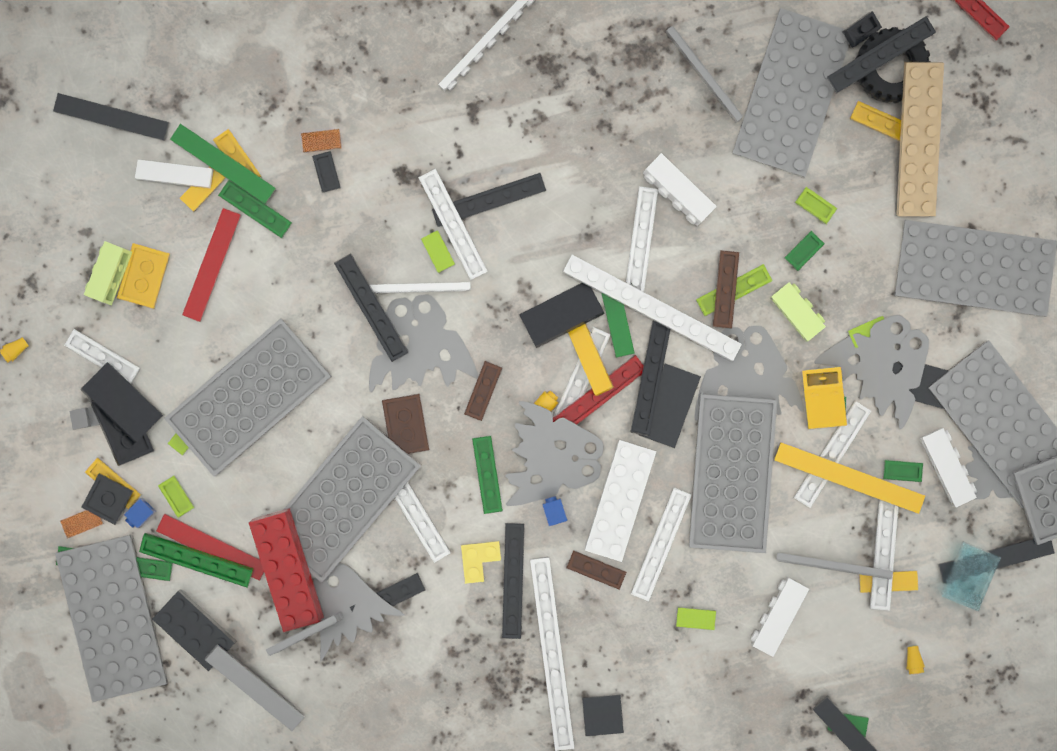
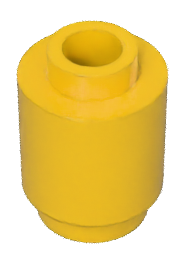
M544 391L533 404L552 412L559 404L557 401L558 396L552 391L548 393Z

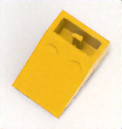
M841 367L802 371L808 429L847 426Z

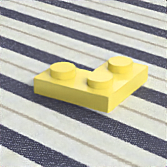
M499 541L461 545L465 584L484 582L482 562L501 561Z

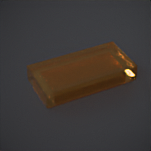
M340 129L301 133L304 153L342 148Z
M87 510L60 521L67 539L104 524L102 518Z

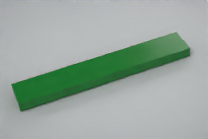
M181 123L170 138L171 141L264 204L267 203L276 190L268 182Z
M144 533L139 549L140 553L246 588L250 584L254 568L148 533Z
M58 546V552L74 549ZM136 557L141 577L171 581L173 563Z

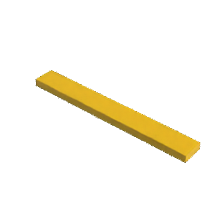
M781 442L774 461L918 514L925 499V495Z

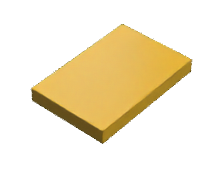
M133 243L130 250L132 255L123 275L117 298L154 309L170 254Z

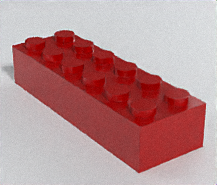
M290 508L253 518L249 522V526L283 632L319 623L324 618Z

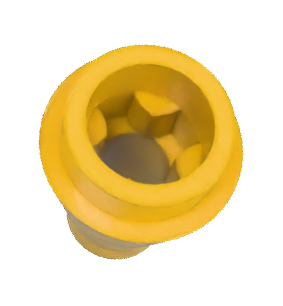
M21 337L16 341L3 345L0 353L7 363L13 362L29 345Z
M919 646L907 647L906 670H908L909 675L924 673V668L926 667L921 657Z

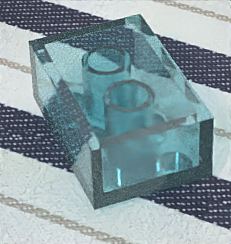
M963 541L941 591L942 597L979 611L1001 558L996 554Z

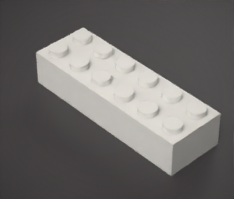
M621 440L618 441L587 539L585 551L622 562L656 451Z

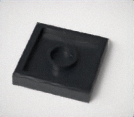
M99 473L81 508L116 525L134 491Z
M620 694L582 697L585 736L624 733Z

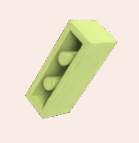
M104 241L103 246L100 248L97 262L93 266L90 280L85 286L84 295L112 305L132 252Z
M789 282L773 294L770 299L802 338L808 342L826 327L823 324L825 320L819 313L815 314L811 309L813 305L807 298L803 300L799 295L800 289L794 283L791 285Z

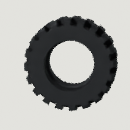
M892 27L891 29L885 28L877 33L875 32L861 46L856 59L902 30L898 29V27ZM924 41L904 52L910 62H931L929 61L930 53L929 50L926 51ZM876 70L858 80L859 85L865 88L864 91L867 94L870 93L875 100L880 99L885 103H898L902 101L903 81L898 83L887 82L878 75Z

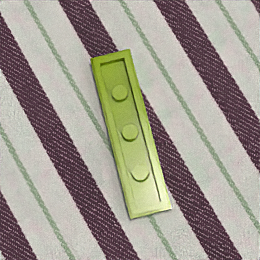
M764 264L737 278L735 300L773 281ZM716 289L696 299L704 317L714 312Z

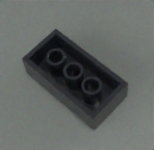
M181 589L152 618L157 625L208 672L213 666L205 660V657L218 644L228 652L237 642Z

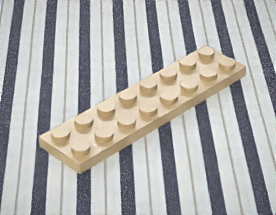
M904 62L897 216H936L944 76L943 62Z

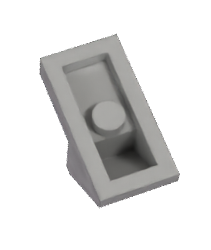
M92 407L69 411L73 430L100 425Z

